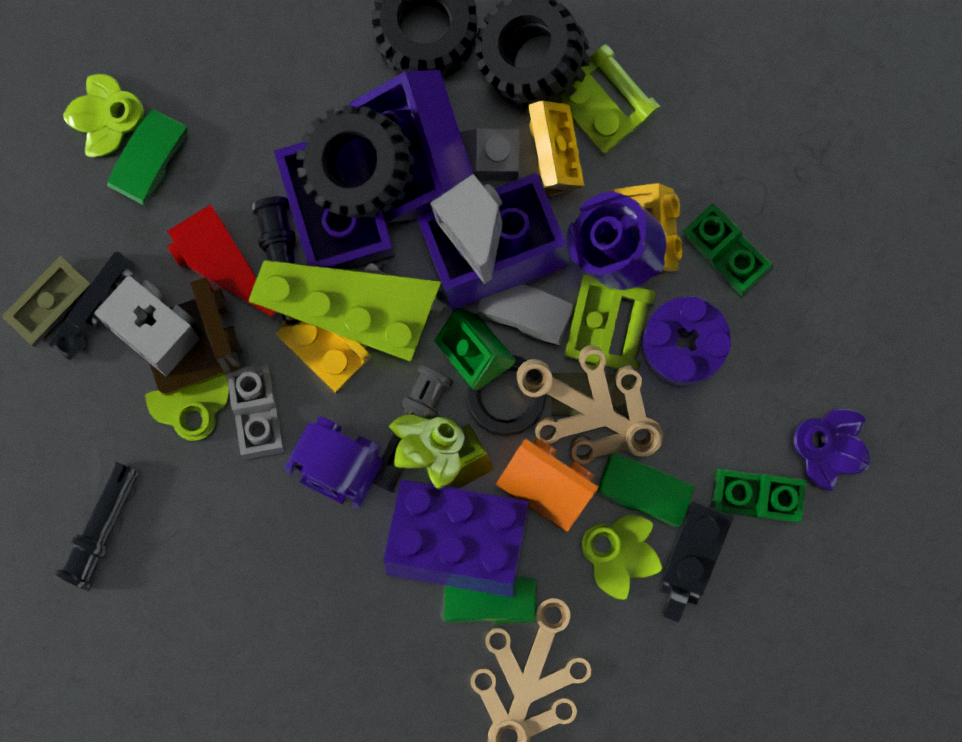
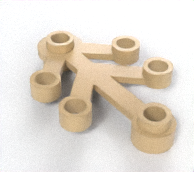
M589 345L584 347L579 353V362L582 369L587 373L593 398L553 377L548 365L541 360H527L518 368L517 381L524 394L530 397H540L548 394L582 413L559 420L551 416L539 418L534 425L536 438L538 437L551 445L557 442L559 438L604 426L617 432V434L595 441L588 436H578L573 439L570 444V452L577 463L589 464L596 457L623 450L636 457H647L654 454L661 447L663 430L657 420L646 416L640 392L642 378L638 370L633 366L626 365L619 368L615 373V383L618 389L625 395L629 416L627 418L613 409L604 372L606 358L599 347ZM590 354H597L600 356L597 364L590 366L585 364L586 357ZM532 369H537L541 372L540 378L535 381H530L526 378V374ZM632 374L636 376L633 384L628 386L621 384V380L625 375ZM545 425L555 427L554 432L549 436H544L540 433L541 428ZM645 429L649 431L648 436L643 440H636L634 438L638 430ZM581 445H589L591 447L586 455H578L576 450Z
M549 598L542 601L537 607L536 621L540 627L523 674L510 648L511 638L509 633L502 628H494L487 633L485 638L486 647L495 654L514 695L509 713H507L495 690L496 677L494 673L487 668H480L472 674L471 687L476 693L480 694L493 722L488 731V742H502L501 733L506 729H513L517 733L516 742H530L531 736L557 724H569L576 718L577 708L574 702L568 698H559L553 702L550 710L525 720L531 702L569 684L584 683L591 676L592 670L589 662L584 658L575 657L568 661L566 667L539 679L555 633L565 629L570 621V610L562 600ZM549 607H556L561 613L560 620L554 624L548 623L544 617L545 611ZM494 633H502L506 637V645L503 648L495 649L490 645V637ZM576 662H581L586 666V674L579 679L572 677L570 673L571 666ZM481 673L488 674L492 679L491 686L484 690L479 689L475 684L476 677ZM561 703H567L572 707V714L567 719H561L556 715V708Z

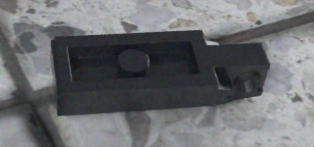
M119 251L113 253L67 316L64 325L50 342L49 346L68 360H72L86 346L84 330L89 324L95 328L100 323L99 318L94 313L128 275L133 277L134 273L129 269L134 262Z
M692 501L662 576L663 583L660 591L669 594L662 611L663 617L679 623L687 602L697 605L710 579L734 519L733 515L698 501Z

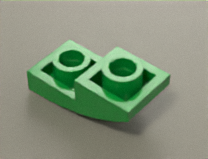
M151 108L119 157L107 181L108 187L144 205L166 176V164L187 138V126Z
M714 203L682 231L684 236L705 260L742 297L773 270V264L743 237L742 230Z
M611 453L595 493L630 510L638 509L670 526L676 527L682 525L695 487L655 468Z
M716 469L711 507L728 514L802 523L807 480Z
M517 577L513 598L445 586L444 620L450 624L491 621L496 625L536 622L537 580L534 578Z

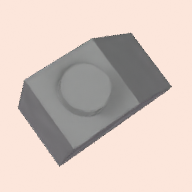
M473 129L460 132L472 172L478 180H518L519 129Z
M473 174L432 201L431 206L436 222L485 284L492 279L502 228L499 207L503 204L495 189L489 183L483 186Z

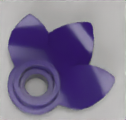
M834 409L823 419L810 418L803 421L797 427L794 434V445L798 453L806 459V470L809 479L818 487L832 491L839 479V473L858 474L870 467L869 451L865 444L856 438L866 421L860 413L848 409ZM815 432H818L821 436V442L818 447L814 446L812 442Z

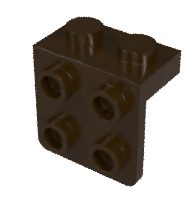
M206 277L190 282L195 299L178 305L195 320L191 327L200 340L167 377L150 364L157 388L165 396L242 369L236 353L242 350L238 334L233 325L227 326L223 315L229 312L226 299L221 288L214 290ZM149 319L146 324L152 327L155 322Z

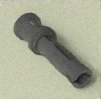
M420 365L418 368L420 375L410 396L404 397L401 402L403 403L402 408L405 409L403 415L416 414L431 420L438 415L435 409L446 387H451L454 381L428 367ZM393 433L382 455L383 464L373 484L394 493V488L404 468L396 467L394 464L396 448L401 441V438Z

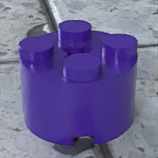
M605 192L590 198L579 208L581 211L575 223H570L567 231V247L572 260L581 269L607 288L617 290L635 288L648 281L651 277L660 274L665 265L666 235L657 218L637 201L621 193Z
M690 296L672 299L660 306L647 322L641 342L642 356L648 369L659 380L678 386L697 385L711 377L725 362L731 348L729 326L722 313L715 306L699 297ZM678 333H681L684 337L689 335L693 337L692 352L687 347L681 350L677 347L676 343L680 339Z
M319 416L316 423L306 424L283 470L291 476L295 469L303 474L300 480L301 484L343 504L346 497L354 499L352 508L360 509L383 464V460L378 456L380 446L362 436H357L354 441L340 433L341 426Z

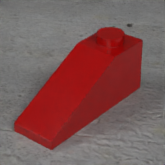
M211 204L167 231L173 240L167 247L180 267L188 264L194 273L202 278L206 277L212 284L271 320L275 321L279 318L278 312L249 301L257 277Z

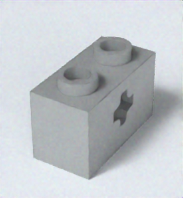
M128 275L94 314L110 331L167 377L200 340L191 327L195 320L178 305H175L171 310L162 303L161 300L165 296L149 281L145 280L140 285ZM149 319L155 322L152 327L146 324Z

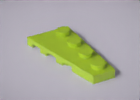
M264 259L249 301L411 362L441 281Z

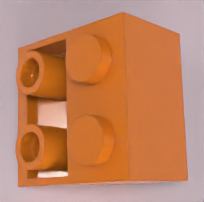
M537 437L533 443L524 439L495 486L514 499L528 501L529 509L566 533L598 489V486L591 482L595 475L574 461L568 467L557 460L555 456L558 451Z

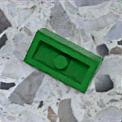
M460 308L453 310L434 340L469 386L476 391L505 372L516 362V359L486 323L480 319L479 315Z

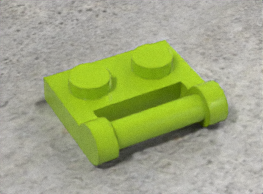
M607 44L601 46L590 56L589 66H582L581 69L585 72L586 76L582 83L576 80L573 84L576 91L571 96L567 92L560 96L561 104L570 105L573 123L602 157L660 109V105L654 98L648 99L613 58L615 53ZM599 69L606 74L636 109L628 118L591 76Z
M583 274L564 358L579 361L580 351L586 346L595 345L605 355L606 368L617 371L622 366L630 365L639 372L641 362L637 360L649 306L654 305L657 293L641 287L626 290L609 289L592 276ZM622 298L632 301L633 304L621 356L610 354L609 350ZM590 354L586 357L585 363L595 365L599 362L600 356Z

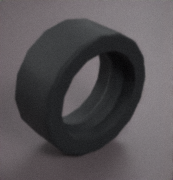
M512 355L516 362L507 370L517 372L520 365L527 360L522 356ZM532 369L526 374V378L530 381H535L541 376L537 369ZM468 384L466 391L469 412L476 423L492 434L503 436L519 434L533 426L544 410L547 394H544L540 397H531L530 405L525 413L515 419L503 420L489 414L483 406L481 398L482 388L476 391Z

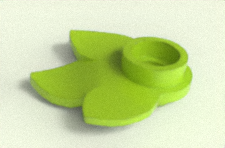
M96 74L87 77L86 91L88 95L71 101L63 116L69 126L80 132L87 133L85 154L95 158L108 155L117 150L121 145L124 134L137 128L144 116L142 103L135 94L123 91L115 78L106 74ZM124 104L125 113L122 117L118 118V109Z
M223 375L169 396L161 394L159 390L151 391L145 394L149 413L157 422L172 425L177 434L188 441H200L208 437L213 431L215 414L226 405L229 397L227 375ZM192 413H199L202 417V422L197 428H190L187 424V418Z
M408 414L398 417L390 424L389 427L392 432L401 438L395 453L394 464L396 467H427L429 477L437 489L446 487L458 476L461 469L458 452L465 441L464 432L458 423L446 417H435L429 420L416 414ZM440 433L446 435L448 438H444L440 435Z
M625 515L616 520L612 525L596 524L584 533L581 540L582 553L590 563L594 564L595 582L608 595L616 599L625 600L630 589V578H645L655 575L662 570V565L656 552L650 545L644 542L652 531L653 523L638 515ZM598 537H606L609 540L610 548L607 552L599 553L595 550L594 542Z

